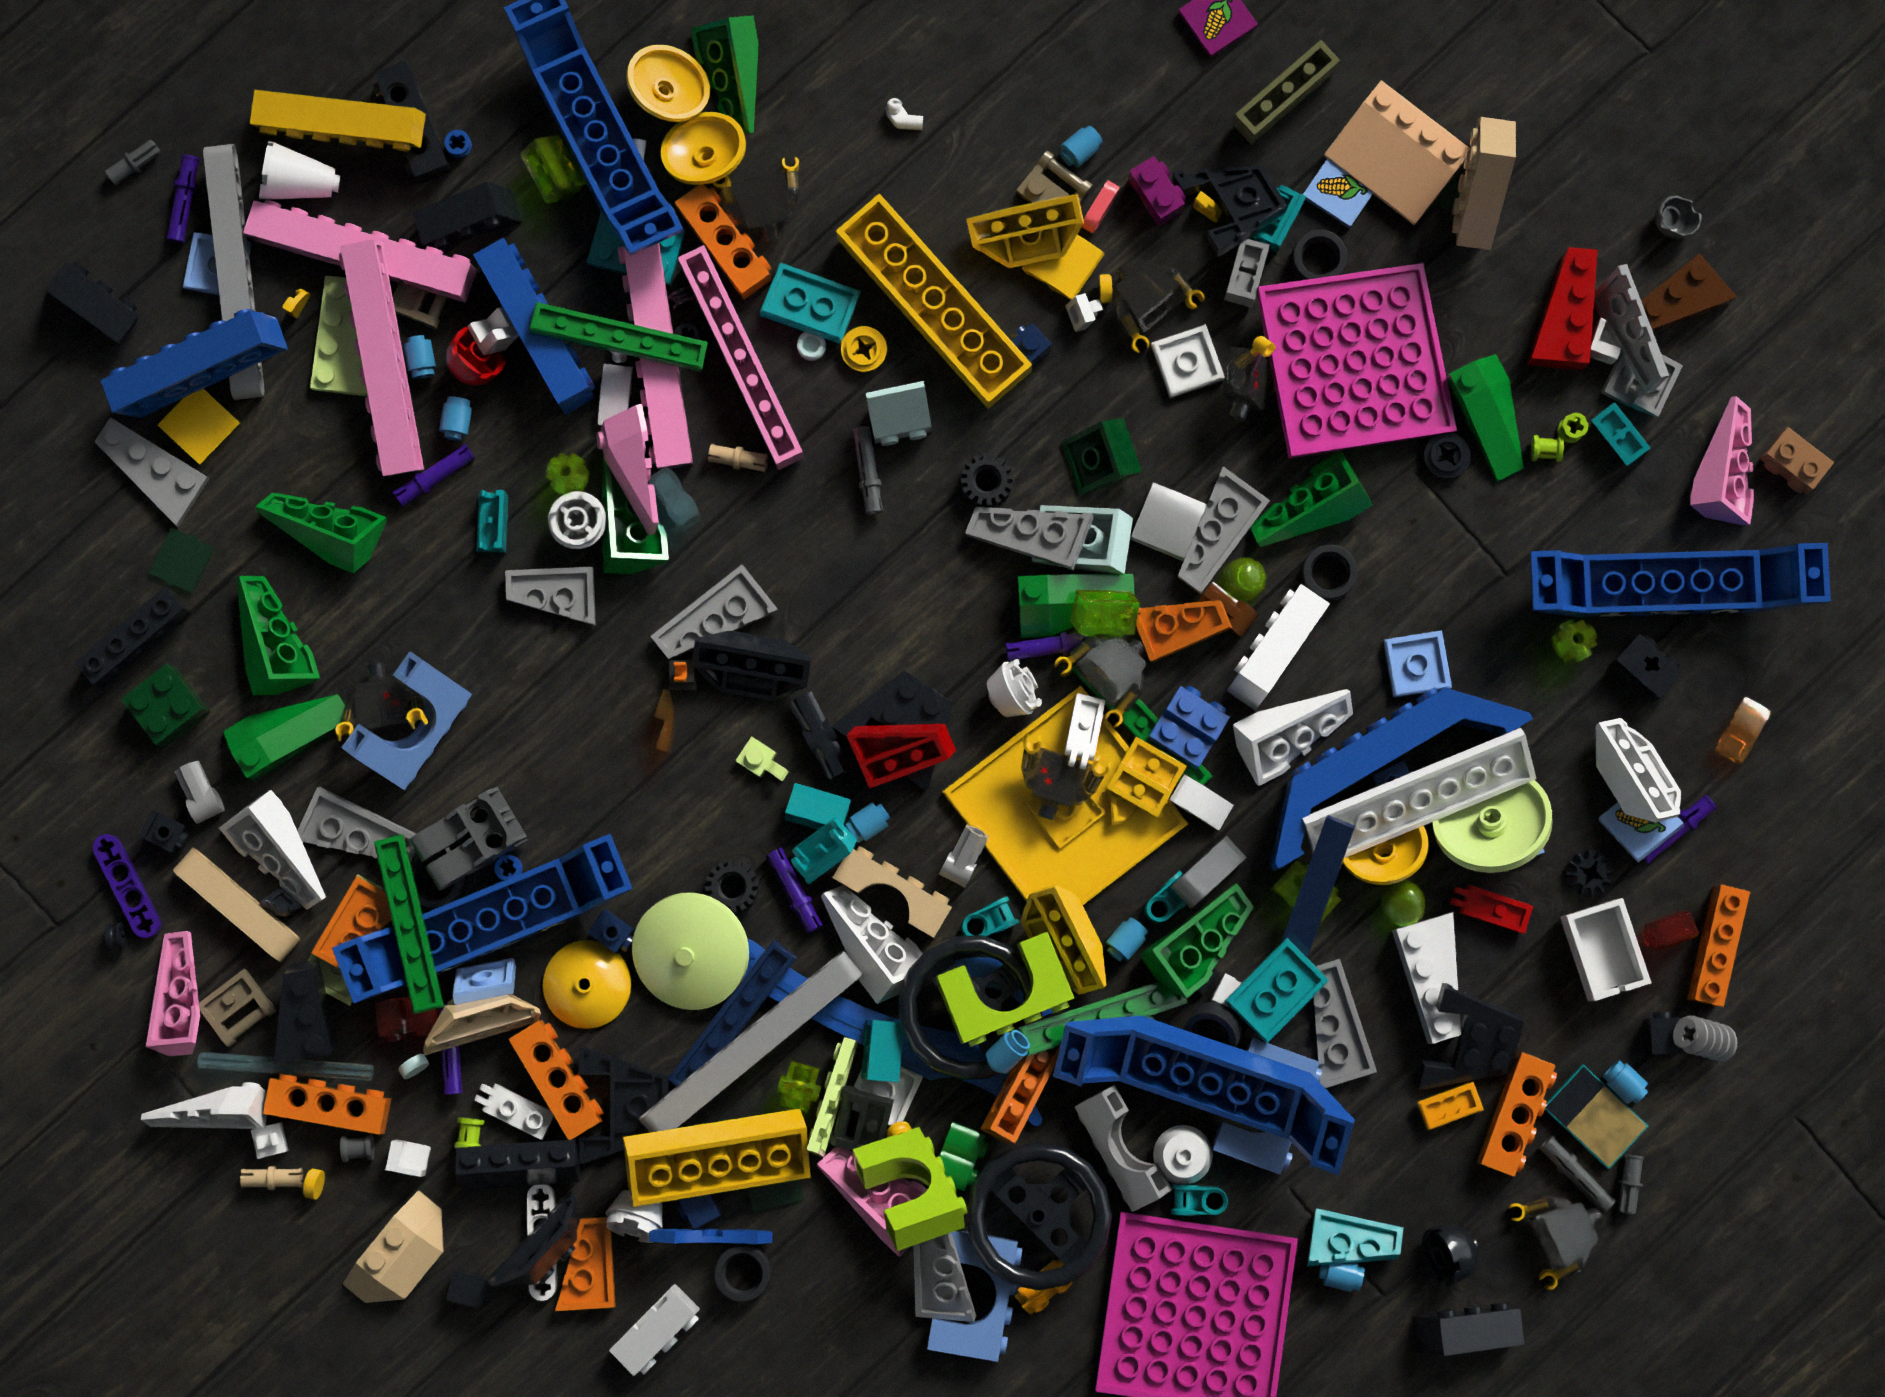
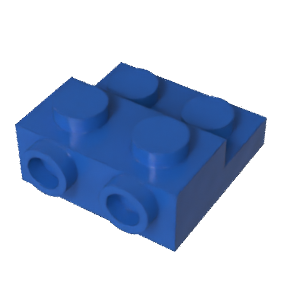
M1180 686L1173 694L1147 739L1197 770L1211 746L1219 737L1230 716L1225 714L1226 709L1221 704L1214 701L1209 704L1201 699V693L1194 687L1186 686L1184 688Z

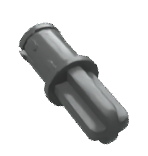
M149 140L132 153L128 154L126 152L123 159L106 169L105 172L117 186L137 171L139 173L143 165L160 154V149L154 141Z
M1625 1154L1622 1180H1619V1183L1622 1184L1618 1210L1625 1214H1635L1639 1186L1643 1187L1640 1179L1644 1157Z

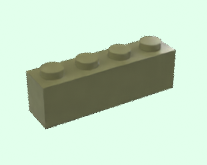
M1320 40L1235 114L1232 124L1252 145L1336 72L1340 63L1339 58Z

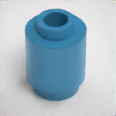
M1092 126L1080 128L1060 145L1062 150L1060 156L1068 166L1080 167L1100 150L1099 146L1103 144V140Z
M424 335L407 338L408 343L402 345L407 372L411 373L412 379L434 376L436 364L431 340H425Z
M453 396L447 397V403H443L439 431L444 433V438L461 441L462 436H468L472 413L470 400Z
M872 802L850 817L851 820L845 825L857 839V842L860 843L863 840L868 841L887 828L889 825L886 821L890 819V816L881 803L875 806Z
M1130 917L1127 921H1123L1105 942L1109 947L1106 951L1119 962L1122 959L1129 961L1146 940L1145 935L1148 933V930L1134 918Z
M1018 1030L1006 1032L986 1052L989 1067L995 1072L1008 1073L1027 1055V1050L1030 1048L1028 1039Z
M1620 1060L1616 1061L1603 1075V1078L1607 1081L1606 1085L1627 1104L1632 1101L1637 1104L1648 1092L1645 1089L1648 1082L1627 1063L1623 1064Z
M1358 1263L1321 1265L1319 1278L1323 1279L1324 1286L1352 1292V1290L1360 1291L1365 1268L1359 1267Z

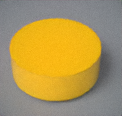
M1110 274L1099 275L1101 304L1112 302V278Z
M312 1168L308 1171L303 1184V1194L306 1198L317 1200L321 1195L325 1182V1172L323 1170Z

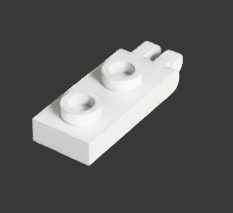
M1077 693L1064 751L1065 755H1069L1068 766L1074 767L1076 757L1081 758L1079 769L1085 770L1088 760H1094L1106 700Z
M496 1083L493 1088L481 1084L479 1089L490 1094L488 1099L478 1094L474 1099L484 1105L482 1111L541 1140L544 1139L554 1119L551 1110Z

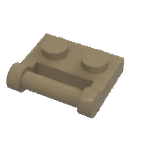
M1046 151L1016 190V193L1029 203L1068 196L1067 192L1043 175L1047 168L1077 190L1075 194H1078L1080 203L1090 192L1093 184L1087 180H1081L1056 161L1052 153Z
M400 280L393 295L395 313L420 322L427 327L437 329L440 323L438 318L447 297L436 294L428 314L420 311L429 292L408 284L406 286L403 282L404 280Z
M246 969L240 971L199 1002L201 1013L227 1047L236 1043L237 1037L265 1016L270 1017L277 1012L275 1006L265 996ZM255 1000L259 1007L228 1030L223 1023Z

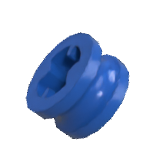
M452 130L445 137V148L454 158H464L471 152L472 142L464 131ZM454 139L458 141L465 139V141H462L464 147L462 149L456 147L453 150L451 148L454 147L452 141Z
M503 855L495 864L496 875L504 881L522 874L523 871L521 861L512 855ZM508 860L514 861L513 867L516 869V872L514 874L509 873V876L506 877L503 875L505 870L501 866L504 862L508 864Z

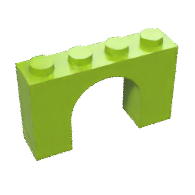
M1048 932L1017 944L1029 974L1030 989L1025 1001L1012 1011H996L984 1005L975 992L965 965L934 977L961 1044L968 1042L970 1047L987 1041L985 1034L996 1030L999 1036L1014 1030L1013 1023L1023 1019L1026 1025L1041 1019L1040 1012L1049 1008L1055 1013L1069 1007L1067 1001L1074 999V996Z
M920 1127L852 1149L855 1170L865 1190L901 1178L917 1179L929 1186L927 1191L920 1197L884 1210L886 1231L897 1251L965 1228L964 1215L967 1214L966 1204L962 1197L956 1196L953 1179L951 1176L946 1177L944 1174L945 1167L941 1157H935L932 1141L929 1136L924 1137Z

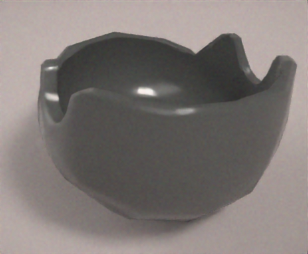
M1678 195L1664 198L1655 209L1656 227L1661 234L1670 239L1689 237L1700 228L1702 215L1694 210L1692 200Z

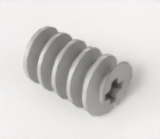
M1696 1016L1683 1017L1675 1026L1673 1033L1674 1043L1688 1054L1726 1062L1736 1052L1737 1037L1730 1026Z

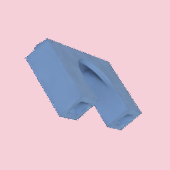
M411 651L393 676L420 695L423 702V713L428 720V724L424 725L421 720L419 726L412 734L398 741L384 740L358 724L342 746V749L403 790L416 778L418 770L426 759L432 755L435 746L442 736L449 731L452 722L459 712L466 707L472 695Z
M1250 1037L1245 1051L1310 1072L1319 1081L1322 1069L1318 1068L1320 1062ZM1220 1121L1211 1146L1214 1151L1277 1174H1281L1282 1169L1287 1171L1292 1159V1153H1289L1292 1142L1289 1139L1268 1132H1250Z
M957 1230L951 1232L960 1263L974 1265L986 1271L994 1281L996 1299L990 1312L974 1322L932 1318L927 1350L998 1362L999 1354L1005 1355L1008 1337H1003L1004 1325H1010L1013 1308L1007 1307L1009 1295L1015 1296L1016 1286L1008 1284L985 1267L971 1246L967 1231ZM987 1235L1002 1258L1013 1265L1020 1266L1022 1248L1017 1247V1240Z

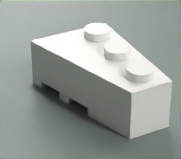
M674 1284L609 1351L633 1376L639 1371L645 1374L657 1362L653 1357L660 1350L666 1353L678 1341L674 1335L681 1328L687 1332L699 1319L695 1314L700 1308Z

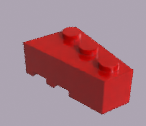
M945 724L855 726L847 734L869 789L946 761L956 751Z

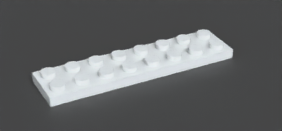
M1519 728L1302 818L1312 852H1314L1327 815L1356 825L1344 857L1346 858L1537 779L1526 735Z

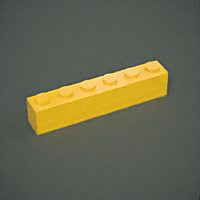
M254 90L250 124L260 128L259 133L277 136V131L286 132L288 137L303 139L305 134L313 135L312 139L323 142H330L331 137L339 138V142L343 144L356 145L357 141H365L367 146L374 148H383L384 144H391L393 149L410 151V147L421 148L426 114L410 107Z

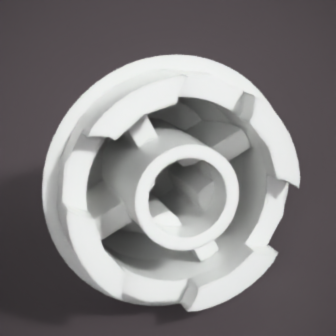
M580 491L569 492L559 497L552 505L548 515V525L552 536L561 545L572 549H582L591 546L602 536L606 526V513L599 500L591 494Z
M1015 659L1010 663L1004 662L987 680L989 699L992 705L1005 717L1032 714L1033 710L1042 704V699H1036L1034 689L1038 688V685L1032 673L1027 667L1021 669L1018 666L1020 664L1019 659Z
M1178 1125L1167 1129L1160 1135L1154 1147L1153 1157L1154 1163H1158L1168 1181L1179 1185L1195 1183L1205 1176L1211 1166L1213 1153L1208 1138L1200 1130L1188 1125Z
M629 1190L622 1191L606 1211L608 1216L607 1228L623 1237L626 1233L631 1236L640 1237V1242L652 1243L649 1242V1232L653 1229H663L662 1203L633 1207Z

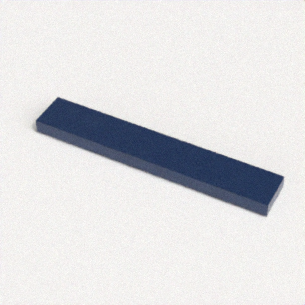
M1327 815L1281 941L1282 943L1285 938H1288L1307 958L1356 825Z
M774 939L671 1073L669 1082L677 1087L737 1038L798 957Z

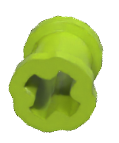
M1575 412L1567 415L1559 423L1557 433L1558 436H1563L1565 443L1571 444L1577 442L1586 434L1589 425L1585 416ZM1571 423L1575 424V430H1577L1574 434L1570 432L1571 427L1569 425Z
M1533 435L1531 441V461H1536L1538 458H1546L1562 462L1564 451L1563 436H1558L1557 439L1539 438L1538 435Z
M458 1118L457 1122L460 1123L458 1142L454 1144V1147L481 1146L479 1144L480 1129L484 1125L485 1120Z

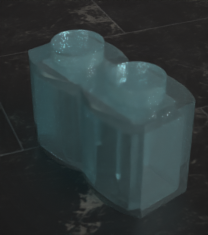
M664 467L651 476L649 484L654 486L655 497L666 507L667 513L678 528L685 531L701 520V515L695 501L689 494L684 492L680 480L671 469Z

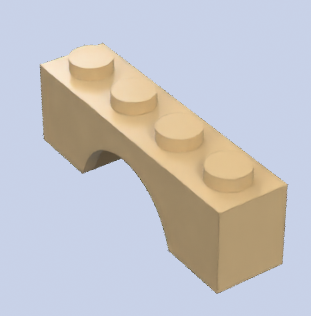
M860 846L857 850L853 849L851 854L842 860L832 877L833 879L858 894L873 885H888L896 888L904 895L908 902L910 912L908 923L935 938L952 909L951 906L947 905L950 899L936 891L932 895L922 890L924 887L923 883L911 876L907 880L898 876V868L886 861L882 865L871 860L874 854Z

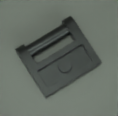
M843 1086L840 1094L842 1102L835 1130L831 1132L829 1143L852 1150L884 1139L894 1099L859 1091L852 1086ZM853 1103L862 1104L854 1137L847 1136L846 1131Z

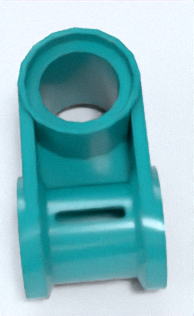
M1180 870L1145 904L1144 915L1151 923L1159 924L1166 921L1177 910L1182 909L1186 905L1171 888L1182 877ZM1154 902H1160L1165 906L1166 912L1163 917L1158 918L1152 914L1151 905Z
M1008 896L968 915L962 922V934L964 936H973L967 930V923L971 919L981 921L983 931L979 935L985 937L1019 924V920L1014 918L1008 905ZM999 909H1000V911H1001V913H1002V915H1003L1005 921L1003 920V918H1002V916H1001V914H1000V912H999Z
M1194 1184L1171 1185V1188L1174 1190L1172 1215H1218L1227 1208L1228 1198L1225 1192L1218 1187ZM1216 1192L1222 1196L1223 1202L1219 1208L1211 1209L1206 1205V1197L1210 1193ZM1184 1193H1186V1205H1185V1206H1183V1194H1184Z

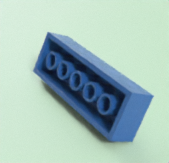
M502 238L473 254L563 413L567 415L595 399L591 391L596 387L584 367L578 369L577 366L582 364L571 343L564 344L563 341L565 340L529 332L536 302L548 303L542 292L536 295L535 292L539 291L540 288L529 269L522 270V267L526 266L514 243L508 246L506 240Z
M243 309L234 313V318L228 321L214 322L209 325L208 330L202 333L195 332L185 336L184 341L179 344L165 345L159 349V353L153 356L148 355L134 361L135 364L128 368L120 367L112 370L110 376L102 379L101 383L112 413L142 418L288 350L276 317L266 315L263 312L252 311L251 309Z

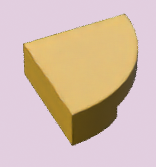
M1200 191L1195 198L1194 209L1213 222H1217L1222 215L1220 207L1210 197Z
M303 289L296 290L295 298L288 297L282 307L289 315L297 319L311 294Z
M1110 795L1111 825L1120 824L1130 818L1135 812L1137 805L1119 795Z

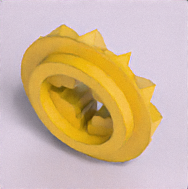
M860 326L850 330L843 338L841 344V354L844 362L852 370L862 373L876 370L884 362L887 353V344L883 335L876 329L868 326ZM859 339L865 346H872L869 350V360L863 354H856L859 350Z

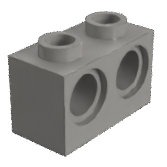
M1246 239L1239 244L1224 298L1225 301L1252 308L1269 244Z

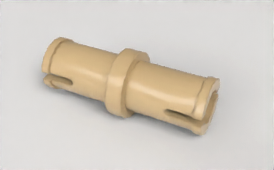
M715 444L710 445L708 452L711 455L708 456V462L730 465L736 470L747 468L766 472L768 462L766 460H768L769 455L766 453L745 451L743 447L739 446L734 449Z
M269 1166L268 1169H241V1175H243L240 1176L241 1188L268 1187V1190H275L276 1187L301 1188L303 1184L301 1182L303 1181L302 1168L276 1169L275 1166Z

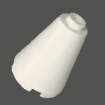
M268 141L262 171L263 184L260 185L259 199L331 197L332 192L338 193L340 175H335L336 169Z

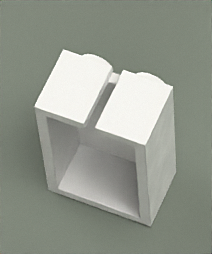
M1623 898L1560 917L1588 1001H1597L1619 994L1621 991H1628L1651 984Z

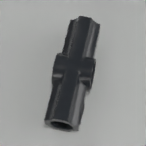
M812 692L803 694L789 702L795 717L803 729L801 732L812 753L816 754L828 780L836 779L850 771V764L838 744L839 740L828 718L825 719Z

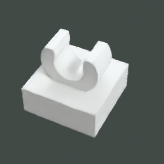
M1086 293L1075 296L1065 305L1075 332L1086 329L1096 320L1097 312L1103 311L1100 300L1097 299L1089 302Z
M282 1122L265 1126V1129L251 1130L257 1159L289 1151Z

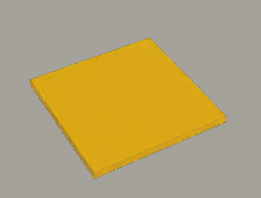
M1079 686L942 791L967 825L976 827L989 836L984 846L1026 902L1031 891L1057 884L1078 895L1082 905H1084L1188 825L1169 798L1158 817L1137 806L1135 812L1126 821L1117 825H1111L1109 796L1118 794L1107 789V786L1129 747L1107 719L1104 721V714L1102 716L1094 760L1098 755H1101L1098 761L1101 767H1107L1111 761L1112 766L1109 772L1101 776L1094 789L1090 790L1087 788V784L1093 775L1092 764L1094 760H1088L1087 770H1067L1069 755H1065L1064 751L1077 693L1089 696L1082 686ZM1027 733L1028 742L1032 744L1038 742L1039 735L1042 738L1040 750L1034 754L1031 769L1025 768L1027 752L1023 747L1024 736ZM1043 750L1059 761L1058 766L1042 756ZM1044 752V756L1057 764L1055 759ZM1065 756H1067L1066 761H1065V764H1064V767H1063V770H1062V773H1061V776H1060V779H1059V782H1058V785H1057V788H1056V791H1055V794H1056V795H1059V796H1062V797L1065 798V802L1062 803V804H1061V803H1058V802H1063L1064 799L1061 798V797H1058V796H1055V795L1046 793V792H1039V793L1036 795V793H1037L1038 791H1041V790H1042V791H1047V792H1050V793H1053V792H1054V789H1055V786H1056V783H1057V780H1058V777H1059V774H1060V771H1061V768H1062V765H1063ZM1076 757V765H1080L1081 758ZM1070 766L1069 769H1079V766ZM1043 767L1048 768L1046 770L1048 773L1043 774V772L1039 770H1042ZM1047 777H1048L1049 779H1052V780H1051V783H1052V784L1049 783V784L1047 785V782H1044L1045 780H1047ZM1043 805L1055 808L1052 820L1040 816Z

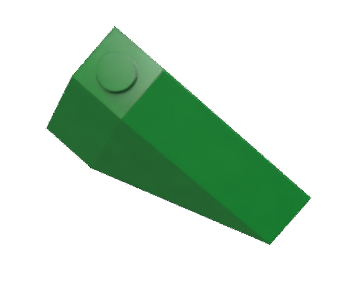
M1133 574L1019 576L1017 581L1021 639L1052 637L1100 616L1135 604Z

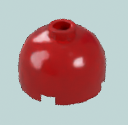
M464 327L455 334L446 350V364L450 372L456 379L471 386L485 385L497 377L506 364V358L503 360L502 351L483 355L468 327Z

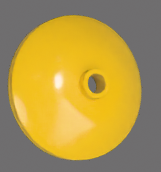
M668 45L645 47L633 56L627 67L626 80L632 97L646 112L659 119L672 122L690 120L700 114L708 102L710 85L705 71L693 57L678 48Z
M703 112L690 120L678 122L669 130L662 142L661 159L666 171L674 179L682 183L691 185L713 183L729 175L740 164L746 150L745 135L738 122L730 116L717 112Z
M1424 826L1406 832L1344 858L1343 864L1353 876L1367 883L1388 885L1403 881L1417 872L1426 859L1428 853L1426 830ZM1383 854H1390L1388 857H1381Z
M592 940L577 941L560 949L548 963L543 978L544 997L552 1013L562 1022L583 1029L601 1027L614 1020L625 1008L631 993L630 971L619 953H614L601 942ZM584 978L590 982V986L586 990L580 988V981Z

